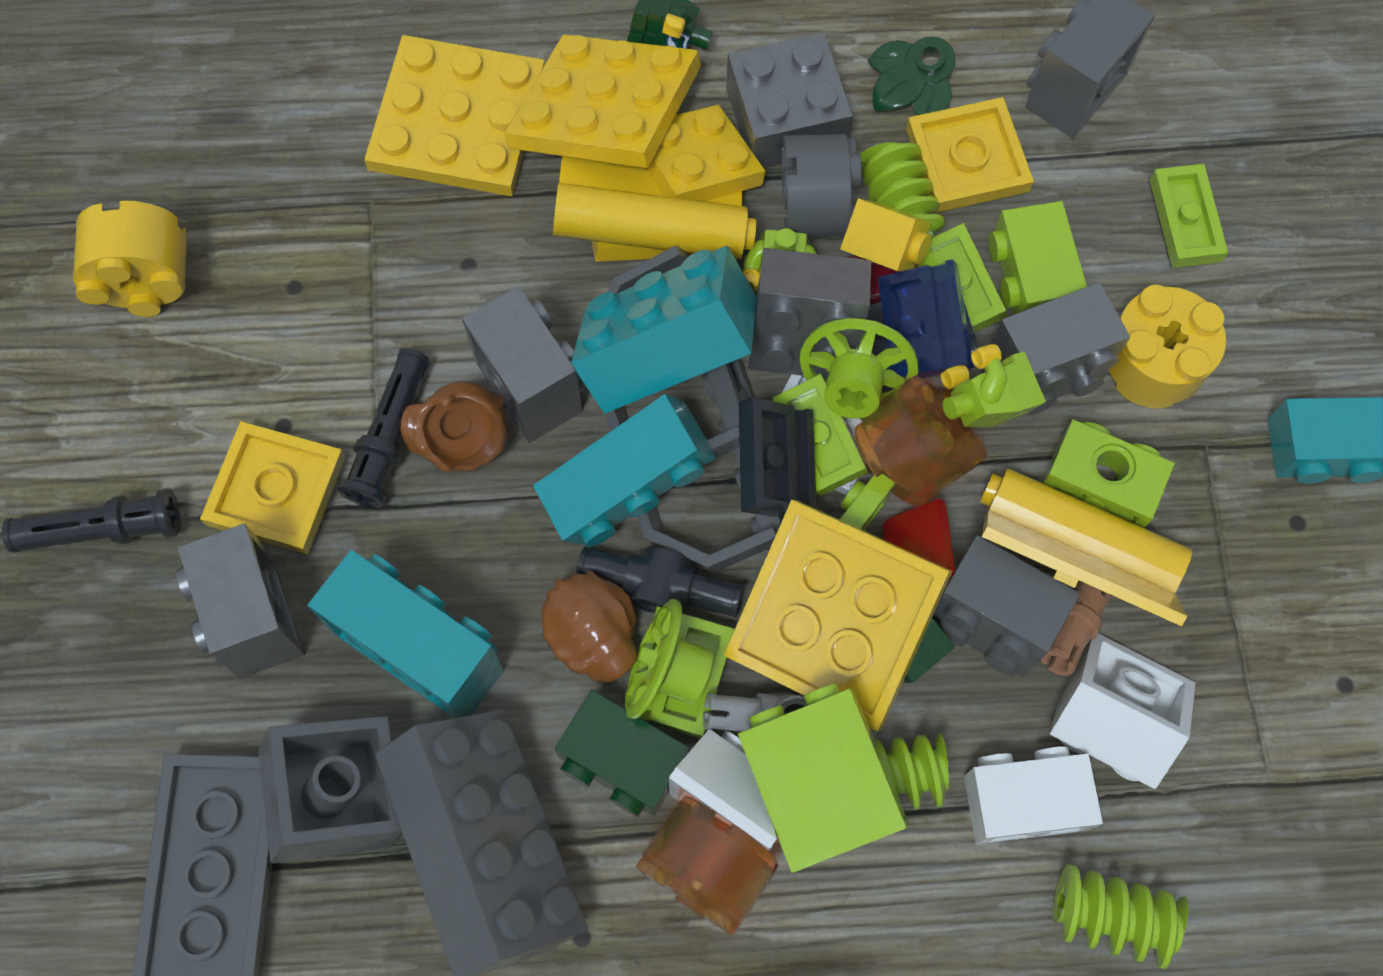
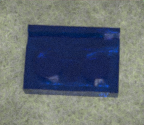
M953 259L947 260L945 264L931 267L926 265L878 277L884 325L899 332L915 350L919 369L916 380L940 375L946 369L958 365L966 366L967 369L973 368L959 267ZM886 338L887 348H898L891 340ZM906 359L890 365V370L905 378L908 373Z

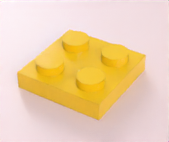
M1004 97L908 117L906 131L910 143L920 146L922 155L919 160L925 162L928 169L927 174L923 178L931 180L934 187L928 196L936 197L940 205L935 213L1031 191L1034 180Z
M719 104L675 115L649 167L646 168L664 196L707 201L762 186L766 172Z
M240 421L200 520L206 526L223 531L245 523L261 542L308 555L346 456L342 449Z

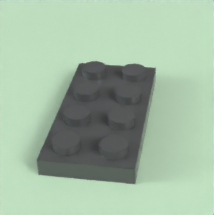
M164 754L132 976H260L273 863L271 864L259 757Z

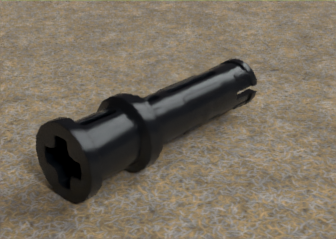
M408 348L399 350L393 371L368 433L356 440L353 447L356 457L348 477L341 480L336 489L344 498L370 508H382L386 500L383 494L384 487L391 469L398 467L402 458L398 445L402 436L401 418L407 406L415 403L426 372L431 365V361L423 353Z
M168 488L158 490L156 496L128 500L125 495L114 496L111 500H107L105 506L61 511L17 519L8 518L3 522L2 537L6 549L13 553L27 549L67 545L110 538L113 542L119 544L131 543L134 537L158 533H162L166 538L178 536L181 526V515L177 498L174 492Z

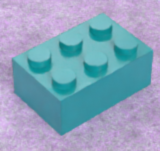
M727 245L712 252L709 250L698 251L689 256L681 266L665 273L660 271L648 273L640 278L631 288L617 294L606 292L594 298L585 309L571 364L603 413H608L751 354L757 297Z
M351 549L307 606L332 634L452 718L472 715L504 672L496 656L499 649L490 642L492 635L466 616H464L460 623L455 621L444 610L446 604L425 587L418 585L414 591H411L404 582L398 579L400 572L380 556L373 553L366 560Z

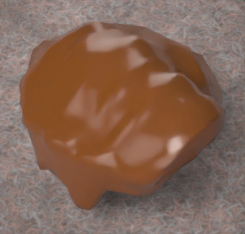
M463 380L439 388L425 403H414L407 406L401 418L402 437L409 451L416 456L425 457L427 461L448 473L451 471L473 472L478 467L487 465L495 460L504 450L505 444L509 440V434L515 429V426L509 418L510 408L504 404L505 400L501 394L493 393L474 382Z
M592 571L584 575L573 573L569 578L554 580V589L548 590L541 614L544 639L554 652L556 658L562 661L572 672L580 675L587 674L595 682H612L623 677L632 668L637 658L636 647L632 640L636 615L629 595L618 585L599 578Z

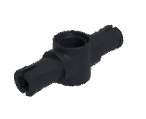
M585 546L579 556L576 569L577 574L584 575L592 571L599 578L618 585L629 595L633 606L655 614L657 606L662 607L670 599H676L681 603L682 610L688 611L690 606L737 618L745 591L743 584L698 574L697 568L690 567L691 561L689 558L675 551L659 547H647L643 555L633 553L631 557H626Z

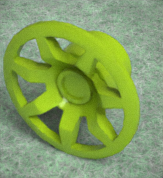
M846 318L821 325L806 337L799 358L801 370L806 380L817 376L812 365L825 368L829 372L824 394L827 406L836 414L853 419L870 416L879 406L893 403L902 398L913 387L919 370L915 350L899 332L876 321ZM856 329L864 330L865 332L861 337L858 348L851 349L846 337L839 331ZM875 334L891 340L898 347L885 349L877 356L871 353ZM826 336L834 349L836 358L829 352H811V350L820 339ZM904 359L907 361L908 373L905 378L892 370H886L890 365ZM883 385L894 388L889 392L881 394Z
M670 599L657 612L638 648L637 658L631 668L625 692L626 716L630 719L635 720L639 718L648 708L657 692L692 705L698 700L708 681L713 664V652L678 637L682 607L681 603L676 599ZM654 639L657 644L654 650L645 647L647 641ZM640 660L648 664L646 671L636 673Z

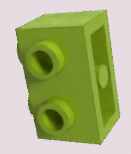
M1063 201L1001 211L994 231L989 233L988 246L992 261L1000 263L1003 275L1000 289L1005 308H1012L1014 315L1087 287Z

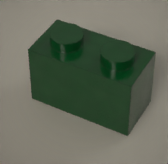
M592 689L554 748L558 758L564 761L560 768L563 773L586 787H589L593 780L599 782L613 791L609 797L612 803L635 817H639L642 810L655 817L669 794V776L690 752L689 747L644 720L628 718L624 708Z

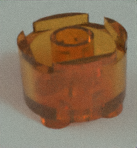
M918 376L907 379L880 401L879 407L875 412L867 417L860 418L863 421L855 427V439L864 461L873 474L878 477L885 472L897 484L889 491L908 504L922 506L973 470L978 463L987 457V451L981 440L972 433L970 427H964L960 417L951 420L945 415L943 400L950 397V393L953 390L945 388L940 392Z
M683 796L643 852L642 858L635 867L661 887L667 886L676 893L675 899L702 919L706 917L720 929L733 936L774 876V872L779 866L777 864L778 861L766 848L734 824L731 827L714 817L717 812L691 797Z

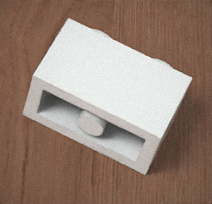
M1053 747L1035 751V760L1013 762V756L1010 753L978 758L979 767H973L964 775L976 845L1084 832L1102 825L1103 822L1089 753L1070 756L1069 747Z

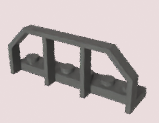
M674 246L614 277L608 292L617 294L633 287L640 278L654 271L665 273L681 266L690 255L678 246ZM739 358L708 371L702 375V380L708 395L718 404L723 419L718 422L720 434L707 441L716 458L732 450L734 451L739 468L735 469V478L741 490L738 402L753 398V394ZM624 406L605 413L610 431L628 420ZM656 507L638 516L644 538L718 571L765 550H770L783 518L755 514V517L751 519L755 535L709 554L664 533Z

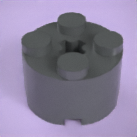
M846 133L783 136L782 202H784L785 209H787V217L783 218L784 228L791 229L796 233H806L809 240L844 238L856 205L854 186L861 184L860 153H856L855 137H847Z

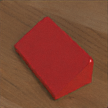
M936 499L884 522L882 525L883 540L952 570L949 581L951 580L956 571L945 501Z

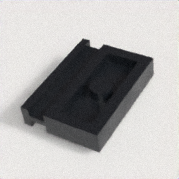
M754 397L738 402L741 512L784 518L791 499L798 500L816 509L813 410H797L792 405Z

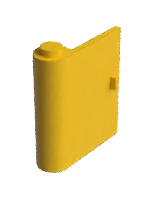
M562 156L553 236L668 250L678 246L686 253L693 254L701 250L712 252L727 245L735 259H741L744 249H753L756 235V219L748 218V209L742 206V191L707 201L666 197L662 194L646 168Z
M1006 468L1002 477L992 473L979 503L988 506L984 517L983 538L1057 570L1053 578L1071 587L1076 588L1078 581L1084 582L1179 626H1183L1187 614L1175 593L1190 563L1192 556L1191 548L1012 469Z

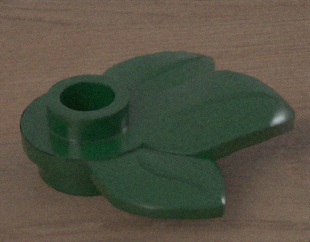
M925 37L914 44L899 40L891 41L881 45L868 58V64L881 74L873 89V109L875 112L893 111L912 105L917 116L948 109L952 100V90L948 78L955 68V53L952 46L944 39ZM927 54H936L940 58L936 64L931 66L925 65L921 61Z

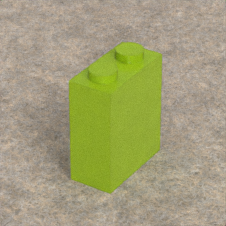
M837 683L827 685L804 695L807 706L785 714L782 705L751 716L749 720L752 728L738 733L791 873L899 832L909 826L856 692L852 689L840 692Z

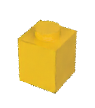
M858 198L840 250L871 260L896 271L913 272L915 265H920L928 253L931 235L927 234L931 222L875 201Z

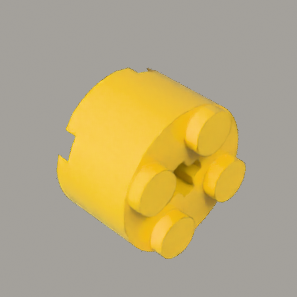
M120 201L119 210L102 211V203L92 205L83 210L76 221L73 282L76 286L77 299L86 304H107L128 308V311L135 316L152 317L160 314L161 306L181 297L185 291L187 232L185 227L182 230L178 227V217L162 207L139 201Z
M1161 285L1148 286L1129 302L1120 316L1130 339L1118 356L1119 362L1110 368L1109 372L1117 383L1115 388L1127 400L1137 405L1162 409L1171 407L1174 403L1185 399L1187 400L1199 390L1223 358L1226 348V333L1223 325L1225 317L1223 311L1218 305L1207 302L1191 291Z

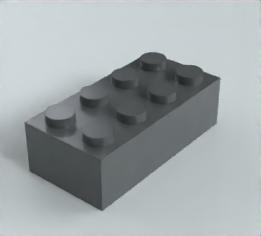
M504 709L414 725L375 753L453 976H480L543 954L589 930Z

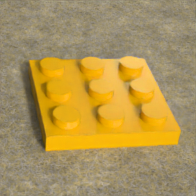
M563 34L504 132L508 147L510 149L648 168L701 67L698 50Z
M402 35L364 161L367 170L513 197L525 151L510 149L504 132L543 69L545 60Z
M791 499L723 656L802 695L837 683L840 692L852 689L856 692L869 727L878 732L882 730L953 571L798 500Z

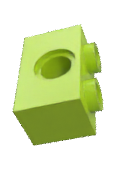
M1072 419L1057 444L1041 483L1145 528L1154 518L1175 463L1161 457V454L1156 449L1148 445L1130 444L1111 436L1110 432L1099 424L1093 422L1081 423ZM1097 465L1107 466L1112 469L1117 476V481H1109L1103 478L1097 470Z

